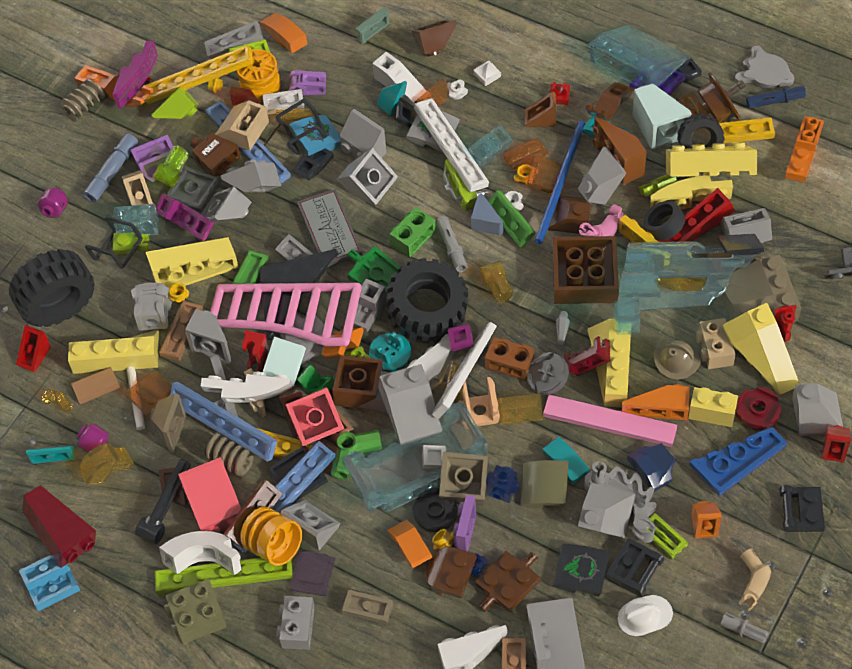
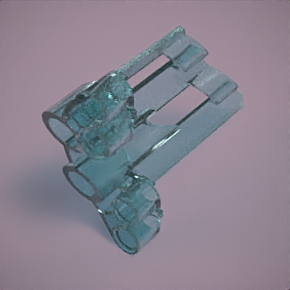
M695 241L629 242L626 248V261L621 275L618 301H614V320L616 321L617 335L640 334V311L710 305L714 297H719L725 291L736 268H746L752 262L755 255H732L731 258H693L691 254L725 253L722 246L704 247ZM708 277L701 291H660L658 289V278Z

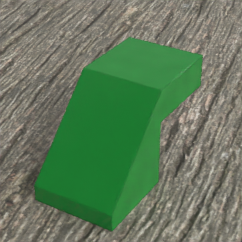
M301 364L294 386L297 385L300 390L308 395L324 388H328L330 392L334 387L335 379L332 376H321L311 364Z

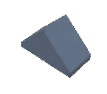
M482 193L479 194L471 216V230L501 235L503 234V221Z

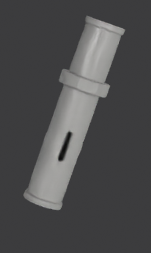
M440 217L436 220V225L446 245L448 258L452 260L455 269L459 273L464 272L468 268L463 256L464 251L456 240L448 217Z

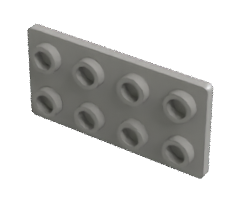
M567 598L527 604L537 669H585L573 599Z

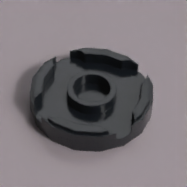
M437 488L429 489L419 494L413 505L415 521L419 527L430 532L448 529L453 525L458 514L457 503L439 497L440 489Z

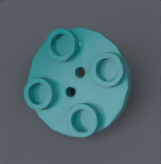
M392 332L382 334L373 340L369 347V356L371 359L383 360L382 371L392 373L407 365L411 359L412 350L409 341L404 336Z

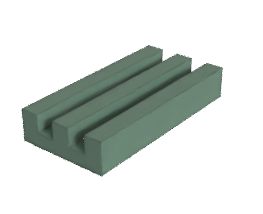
M383 7L355 28L356 36L358 37L357 42L361 45L390 24L387 9Z

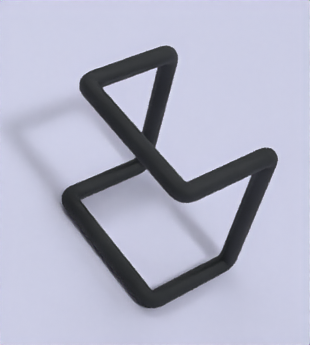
M307 99L298 101L275 117L288 134L290 141L287 142V146L296 155H299L300 152L295 142L312 131L317 130L324 138H327V133L316 109ZM305 103L313 112L318 125L293 138L288 125L280 117Z
M105 216V220L112 229V233L101 248L85 245V249L94 261H97L103 253L112 256L118 267L123 269L142 242L143 237L133 223ZM112 222L131 227L139 238L122 264L113 252L105 250L114 237V233L117 232Z

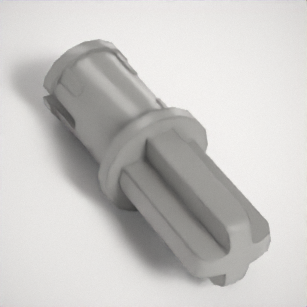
M728 612L722 618L720 626L735 631L740 637L745 635L761 643H764L768 637L767 631L750 624L748 619L743 620Z

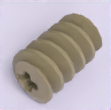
M87 79L84 81V84L78 86V89H74L72 94H68L66 98L61 100V106L65 114L72 121H77L75 114L81 117V109L87 112L88 108L86 105L93 107L92 100L98 103L100 102L98 95L104 98L105 94L99 85Z
M216 433L206 446L204 453L206 458L212 461L221 457L225 469L228 468L230 472L235 473L239 477L244 476L250 469L254 456L248 457V449L242 452L241 445L235 447V442L233 441L227 444L228 438L223 437L220 440V434Z

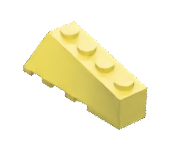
M608 319L588 328L587 331L591 347L594 346V339L598 336L600 337V343L605 338L610 340L611 361L597 367L596 371L599 377L604 407L622 408V401L627 400L631 320Z
M159 330L122 339L69 342L68 362L73 374L100 372L110 367L113 371L126 370L127 367H134L135 369L158 368Z

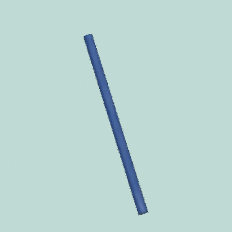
M578 121L535 238V243L542 244L583 133L584 121Z

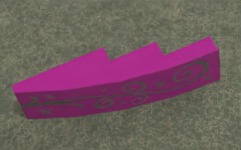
M146 41L142 54H134L130 67H122L113 91L118 108H122L136 94L153 69L158 57L154 41Z

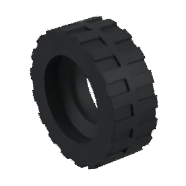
M698 113V115H691V117L686 118L681 123L680 129L677 132V141L684 148H692V145H694L691 142L692 133L699 128L707 129L711 135L705 147H712L713 143H723L725 141L724 131L714 117L708 114Z

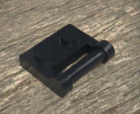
M781 486L779 492L783 499L785 519L783 530L785 532H824L825 523L821 487ZM792 497H797L800 522L794 521Z
M628 538L608 570L606 578L630 590L636 596L643 597L646 592L645 587L657 567L661 566L665 559L658 552ZM644 558H647L650 562L637 583L632 578Z

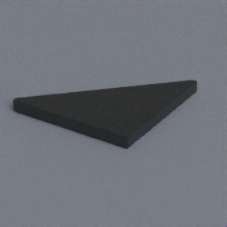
M332 249L261 267V284L315 283L328 269V265L333 258L339 255L337 249ZM262 292L265 322L273 292ZM281 292L274 323L285 324L292 292ZM301 292L299 303L303 301L309 292ZM266 330V338L272 340L275 332Z

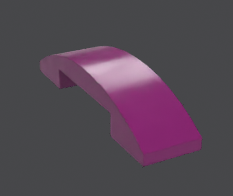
M164 193L154 209V212L173 221L203 241L206 240L214 224L213 221Z

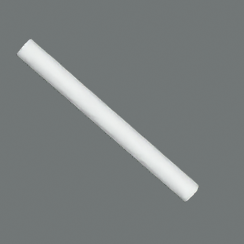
M127 367L126 371L136 429L142 430L145 429L136 372L134 367Z

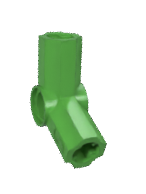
M374 430L359 434L345 432L339 435L331 475L340 480L350 479L357 454L382 449L379 431ZM345 445H352L349 448L344 447Z

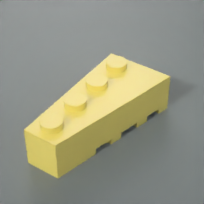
M733 142L732 146H725V143H713L712 147H705L704 144H694L692 148L674 145L672 149H666V174L671 177L699 176L701 172L707 176H718L722 171L723 174L739 175L740 171H746L749 175H757V150L745 145V142Z

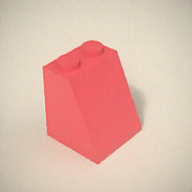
M221 457L178 474L200 531L220 533L227 529L240 512L241 507Z

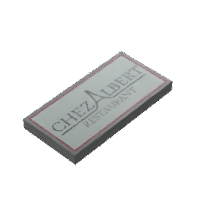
M336 189L297 201L298 208L317 253L337 249L339 255L333 258L328 267L351 260L347 256L351 249L363 256Z

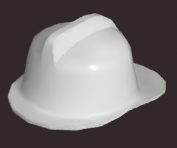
M650 595L636 598L620 609L618 623L623 632L628 635L642 636L666 627L672 620V607L667 600L660 596Z

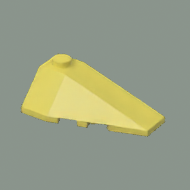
M767 303L749 310L722 325L731 345L743 354L746 361L762 374L761 376L779 395L794 389L795 385H800L777 322Z

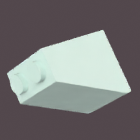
M654 84L634 89L632 115L650 149L654 150L678 142L677 132L680 129L681 123L686 118L691 117L690 110Z

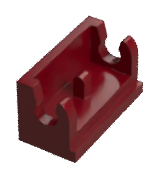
M598 336L594 339V346L580 353H574L572 358H570V350L565 352L564 359L568 364L569 372L580 376L610 362V340L605 338L600 343V337Z

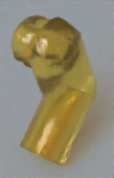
M47 389L41 396L43 403L51 404L52 401H55L64 412L69 411L73 407L63 392Z

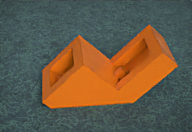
M362 327L353 328L349 345L324 346L321 354L325 358H339L340 355H344L347 348H358L364 329ZM343 330L331 334V337H342Z
M408 520L387 530L390 538L398 544L404 560L412 568L432 558L418 531Z

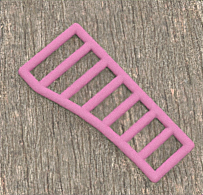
M360 283L219 284L216 287L210 312L217 318L223 293L234 292L228 318L217 319L221 328L269 330L296 336L323 346H347L350 342L362 286ZM341 291H352L342 337H331ZM243 292H253L247 320H236ZM262 292H273L266 322L255 321ZM281 292H292L285 325L274 323ZM301 292H312L303 330L294 328L293 324ZM332 292L322 336L311 333L320 293Z

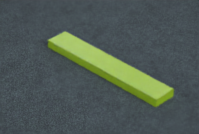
M263 558L240 560L241 571L235 575L218 563L188 566L178 574L171 569L156 570L155 592L157 595L173 593L207 579L210 580L212 588L293 578L292 559L279 566H275Z

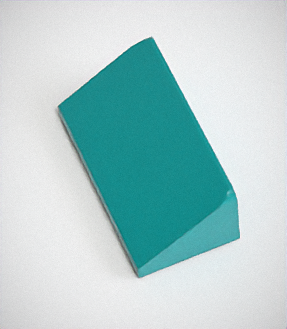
M71 445L26 450V454L32 464L75 460V447Z

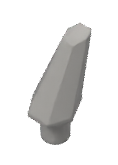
M561 311L556 319L559 345L564 344L570 323L566 311Z

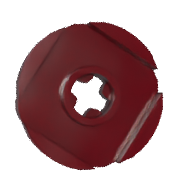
M756 387L754 390L748 391L749 389L741 393L736 405V416L739 421L749 428L760 431L776 424L782 408L777 395L773 391L764 387ZM759 405H762L763 411L757 412L755 411L753 406L758 407Z

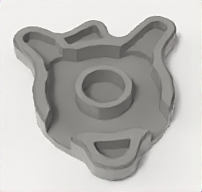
M760 46L752 47V56L743 61V67L747 70L738 72L735 75L736 83L743 80L744 83H752L764 89H771L772 86L777 85L779 87L791 86L794 83V75L790 72L786 61L779 56L766 53Z

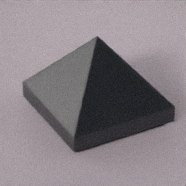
M399 101L397 102L395 120L410 128L412 126L413 110Z

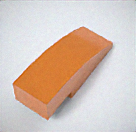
M274 13L260 21V25L281 47L285 46L291 54L307 45L306 34L285 16Z

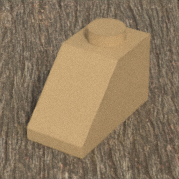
M137 171L122 176L121 178L136 218L154 212L155 208L143 173Z

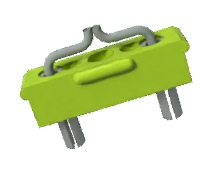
M446 159L443 178L446 182V185H444L445 190H449L453 198L459 201L462 210L467 211V209L474 208L478 195L482 193L486 197L489 194L488 190L470 192L449 160Z

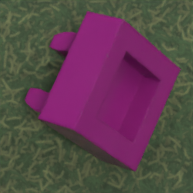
M469 324L448 329L452 351L474 346Z

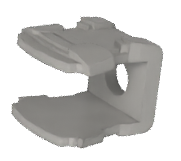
M164 283L139 284L131 290L132 299L136 302L134 317L139 331L169 328L167 316L168 311L171 309L172 301L168 298L169 287L165 286Z

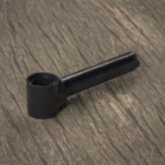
M183 459L178 461L150 517H142L135 529L136 536L154 544H158L161 541L165 532V526L162 521L182 485L178 474L190 469L191 464Z

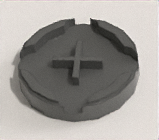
M546 352L540 354L532 361V366L527 373V382L534 391L540 395H551L558 392L564 386L568 379L569 369L564 358L558 354Z

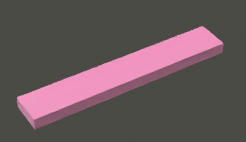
M553 395L548 396L543 412V417L656 444L662 443L668 447L673 446L678 426Z

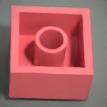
M328 388L321 389L285 404L302 446L344 429Z

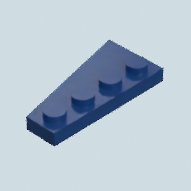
M771 427L747 437L742 442L737 444L734 442L727 445L725 449L710 452L707 456L700 459H693L689 462V466L720 496L784 449L787 442Z

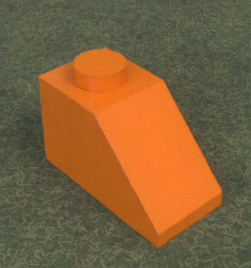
M700 501L697 504H693L691 515L695 539L718 537L722 516L716 502Z

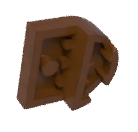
M445 547L437 551L430 559L425 571V578L431 590L440 596L443 593L462 599L477 558L476 554L454 547Z

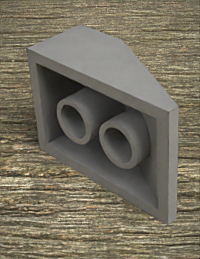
M422 364L379 377L378 389L400 445L442 433L439 419L432 415L436 406Z

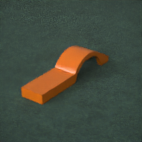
M85 65L75 76L74 79L77 84H84V81L87 79L94 81L105 94L115 101L113 91L118 80L116 75ZM143 85L142 91H137L124 106L135 107L142 105L149 94L153 93V89Z

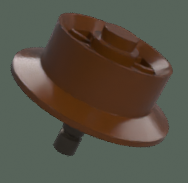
M709 72L710 82L697 90L704 102L702 103L703 108L707 114L711 113L718 123L723 122L730 116L740 120L741 117L731 102L730 97L745 88V83L741 80L725 91L712 73Z

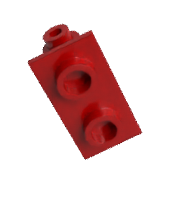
M784 305L775 309L774 318L784 342L791 339L790 331L795 322L797 305Z

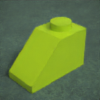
M180 87L152 116L154 118L172 119L191 118L198 111L196 107L199 103L184 87Z

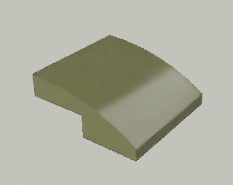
M568 461L525 462L523 465L521 506L543 508V505L566 507Z

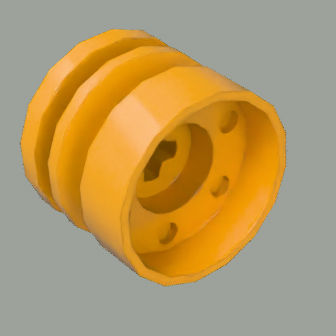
M254 49L251 50L253 64L238 69L236 72L242 95L252 102H263L264 94L280 91L281 82L275 56L268 51Z
M260 507L254 510L247 517L241 530V543L243 547L275 566L289 562L298 551L302 540L300 525L269 507Z

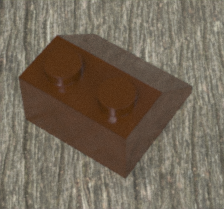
M340 355L333 387L334 405L357 408L377 397L383 360Z

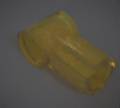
M500 260L480 267L481 277L485 285H489L496 302L504 303L513 297V291L506 279V272Z

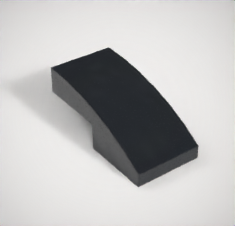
M325 148L310 156L303 155L292 169V172L309 181L319 174L334 157L333 152Z

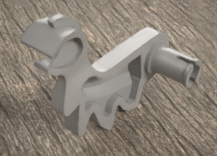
M599 461L593 463L592 471L585 476L584 487L587 492L592 482L635 493L632 507L634 513L633 534L641 542H652L656 526L648 517L656 509V503L650 502L654 488L650 487L647 491H643L642 480L637 472L628 480L625 472L617 466L610 473H606L607 466L604 462H601V467H598Z

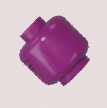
M58 188L47 189L38 200L39 210L44 216L49 218L59 217L68 204L66 194Z
M91 423L89 426L85 424L76 437L78 447L92 456L97 455L99 452L103 454L110 444L107 441L109 433L95 423Z

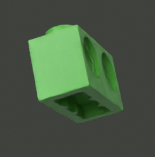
M415 207L404 216L398 226H394L389 234L391 246L410 258L436 231L435 219Z

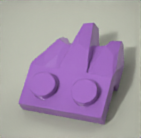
M168 135L131 149L139 171L152 182L160 176L164 183L168 185L172 182L170 172H182L181 160Z

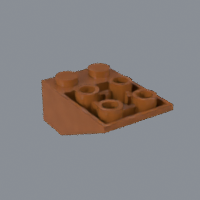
M596 116L593 126V146L599 151L603 147H607L626 171L621 183L624 185L644 176L646 150L638 138Z

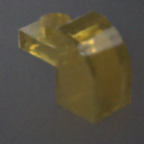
M105 443L88 452L79 464L78 470L86 484L105 483L112 471L131 469L134 462L125 447L113 448L111 443Z

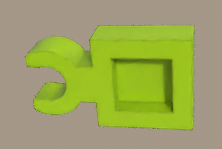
M667 174L656 178L648 184L639 186L640 194L649 196L667 185L677 182V179Z
M134 232L114 233L113 253L115 255L129 254L139 238L135 237ZM141 234L143 240L137 249L148 251V243L143 242L150 241L149 235Z

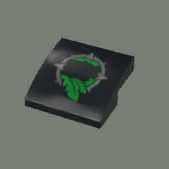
M562 544L552 587L572 593L578 590L599 597L602 593L610 552L587 546Z

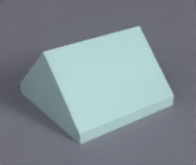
M274 337L262 373L269 377H274L275 374L288 376L287 379L291 380L292 386H294L306 348L302 345Z

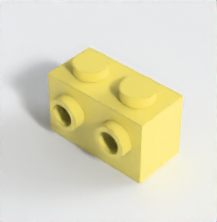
M694 387L689 419L732 427L738 395H733L730 392L712 391L704 387Z

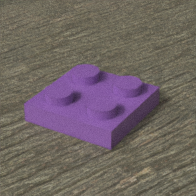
M466 495L465 502L460 503L458 516H460L459 523H455L453 536H455L454 546L464 551L469 549L476 520L475 496Z

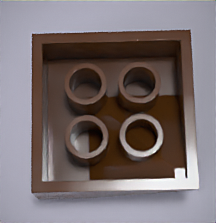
M616 236L553 237L554 304L618 303L619 280Z

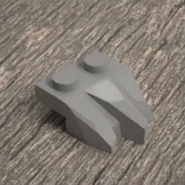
M296 313L293 327L303 330L306 317L302 319ZM315 315L311 333L322 336L324 323ZM280 333L281 339L306 348L301 364L321 355L323 345Z

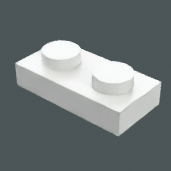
M302 89L263 95V102L267 108L268 115L280 113L303 99ZM304 103L291 111L304 109Z

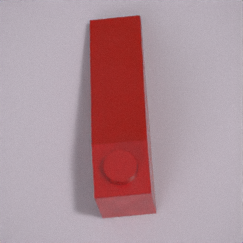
M716 188L685 215V224L675 236L658 242L668 247L671 256L718 226L723 217L730 216L736 210L731 201L719 188Z

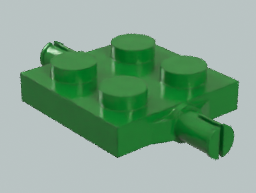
M376 246L363 256L351 249L347 256L354 260L356 265L350 271L347 278L353 283H360L361 286L366 279L385 286L387 296L391 277L394 273L398 272V268L401 266Z

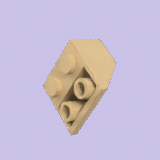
M249 100L234 106L215 135L250 151L269 122L266 106Z

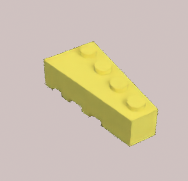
M229 237L146 252L155 283H164L169 289L175 283H182L186 286L239 268Z

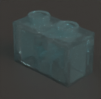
M500 124L471 145L468 152L481 169L508 149L513 139Z

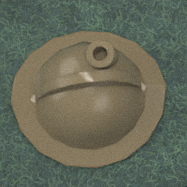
M664 341L654 348L653 359L655 366L660 373L668 378L677 380L688 378L700 366L701 358L699 354L684 341Z

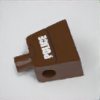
M209 134L204 140L194 137L190 143V146L194 148L192 153L195 163L206 174L218 178L241 158L237 144L215 134Z

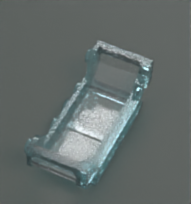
M462 401L457 404H451L450 408L443 414V421L440 422L442 433L403 445L395 442L380 452L371 453L367 458H365L362 452L352 451L342 458L344 470L351 476L368 511H374L376 507H382L384 511H392L416 499L422 492L440 487L442 466L435 470L423 469V445L445 446L446 452L484 456L488 453V442Z

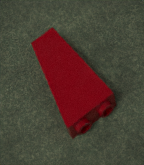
M39 485L23 496V513L60 568L68 563H73L77 557L84 552H89L95 546L96 530L44 487Z

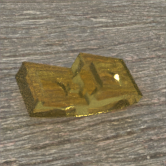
M664 265L658 280V284L665 288L696 298H701L707 283L706 276L687 274L685 268Z

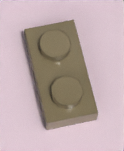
M348 589L342 614L387 625L393 607V600Z

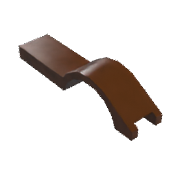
M614 82L602 92L594 109L593 102L587 103L585 109L591 116H598L606 121H610L614 117L619 105L632 95L633 88Z

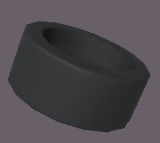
M662 201L652 206L647 211L643 220L645 229L657 241L672 238L685 224L684 213L673 201ZM672 215L666 223L657 226L663 218Z

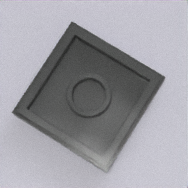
M185 167L167 195L195 211L202 212L221 181L218 177Z

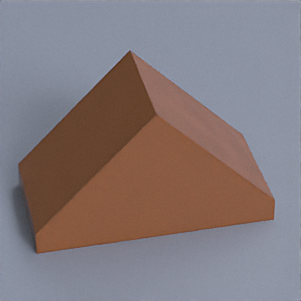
M551 92L525 109L526 127H556V93Z

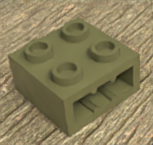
M209 579L165 595L168 604H165L164 607L168 618L173 617L175 624L171 625L175 638L180 637L183 644L227 628Z

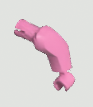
M615 204L612 205L609 215L602 224L591 226L589 223H583L579 227L582 229L579 230V233L582 236H614L619 227V219L623 217L622 207Z

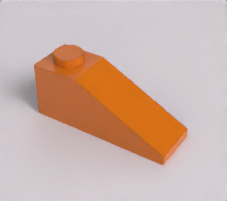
M681 384L667 385L622 401L621 412L646 418L688 420L690 387Z

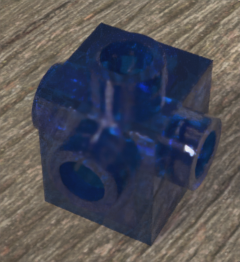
M496 465L494 471H490L486 479L488 496L510 503L513 494L516 495L520 486V482L517 481V472L507 466L501 467Z

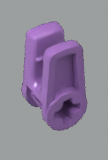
M294 70L289 74L291 81L289 91L297 90V87H299V89H302V95L326 94L325 72Z

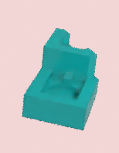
M407 82L394 83L381 89L377 106L390 116L395 114L399 98L405 95Z

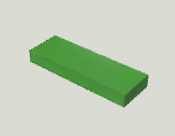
M497 190L488 202L503 221V228L520 248H524L536 232L502 191Z

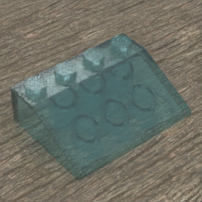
M630 25L603 32L588 44L591 62L638 87L650 84L658 87L689 59L687 54Z

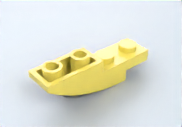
M703 175L677 181L651 195L650 208L662 201H673L681 210L691 208L692 201L701 202L716 188H719L728 199H731L733 190L732 180L711 181L710 176Z

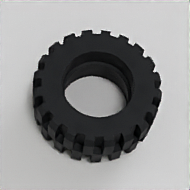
M57 249V251L49 250L47 253H40L34 259L26 261L24 266H20L17 274L13 275L12 282L9 285V297L26 323L36 327L57 325L62 323L63 320H69L75 313L78 314L81 308L89 303L95 287L94 278L81 257L70 250Z
M421 258L419 262H415V260L409 261L407 267L402 265L398 268V272L392 275L387 289L386 313L388 318L391 319L392 326L395 329L399 328L401 335L405 336L407 334L410 336L409 339L413 341L421 339L422 343H428V340L438 342L441 340V337L449 334L448 329L458 327L460 323H463L468 304V288L465 286L464 278L459 277V272L455 268H449L450 264L443 262V264L438 263L437 259L427 261L426 258ZM429 289L439 293L446 301V306L438 311L425 312L412 306L407 297L416 290Z

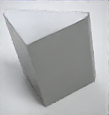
M306 500L284 508L280 513L298 523L302 530V540L317 550L324 546L340 526L338 521Z

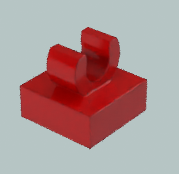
M550 83L549 94L551 92L556 93V104L568 105L570 85H567V83Z

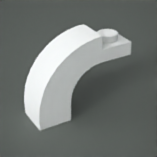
M196 531L186 533L169 540L159 547L163 564L176 574L188 566L201 561L216 562L234 575L241 571L240 555L237 550L232 548L230 538L217 532Z

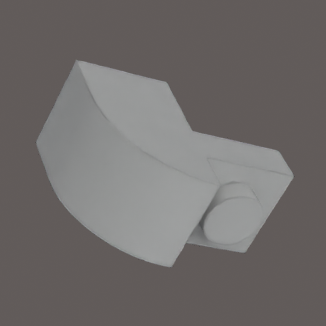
M368 279L364 281L353 327H362L365 332H368L375 319L380 318L386 302L385 286Z

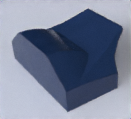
M662 443L654 446H644L628 455L627 460L647 486L654 488V492L672 482L671 472L676 460Z

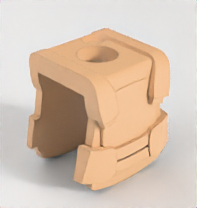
M487 377L488 395L469 398L466 382L462 385L463 396L462 400H459L460 412L465 413L467 427L491 425L499 422L500 414L495 384L490 377ZM482 406L486 409V412L483 415H477L474 413V409Z

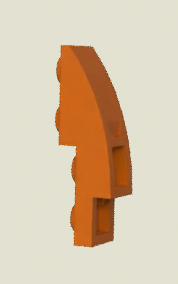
M804 116L786 171V179L802 183L806 182L824 120Z

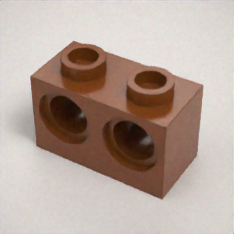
M493 337L485 356V369L526 381L528 370H530L531 363L534 360V348L526 344L510 342L505 338Z

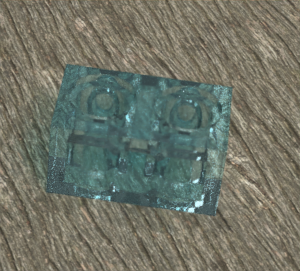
M155 204L114 207V218L133 223L140 234L159 235V216ZM114 222L116 233L134 232L131 227Z

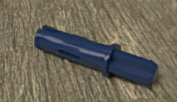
M804 86L789 89L784 87L779 91L746 97L747 108L750 109L780 102L788 103L790 100L805 98L807 92Z

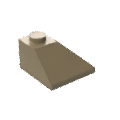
M173 394L158 400L156 408H153L150 414V420L154 425L155 431L169 453H174L186 418L179 394Z
M443 452L439 497L460 504L465 502L466 495L475 496L476 506H483L488 456Z

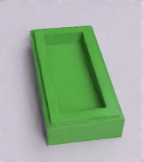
M249 250L233 284H257L261 276L260 268L266 266L269 260L268 256Z

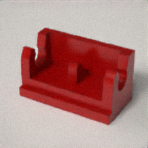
M245 330L242 349L243 351L248 350L249 360L247 362V369H252V365L257 363V372H263L269 354L266 334Z

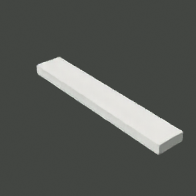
M431 98L415 103V111L468 190L473 192L488 187L489 181L434 100Z
M492 322L488 323L479 332L473 342L474 346L469 349L433 410L432 415L435 418L439 419L450 408L497 327Z

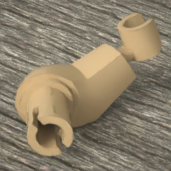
M753 548L748 549L740 556L752 572L742 599L739 601V605H742L743 602L749 605L748 611L757 604V600L764 592L771 576L769 565H763Z

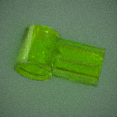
M173 146L164 163H160L153 178L173 188L180 176V170L189 157V153L180 146Z

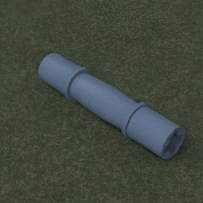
M126 133L118 145L113 148V153L103 164L98 174L93 176V180L83 192L86 200L91 203L98 201L103 192L109 187L110 181L118 173L124 161L129 159L131 149L137 146L138 140L136 137Z

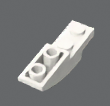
M253 372V375L247 374L245 382L238 378H230V381L221 380L222 378L218 376H209L201 380V388L204 391L221 393L222 400L231 403L254 402L272 398L290 390L293 384L290 379H287L288 376L275 374L274 377H269L262 372Z

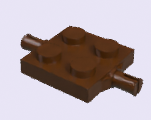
M505 551L475 581L476 586L486 595V598L478 605L479 609L486 612L495 603L510 613L541 581L540 576L530 569V566L538 559L536 554L530 552L522 561L515 558L508 551Z

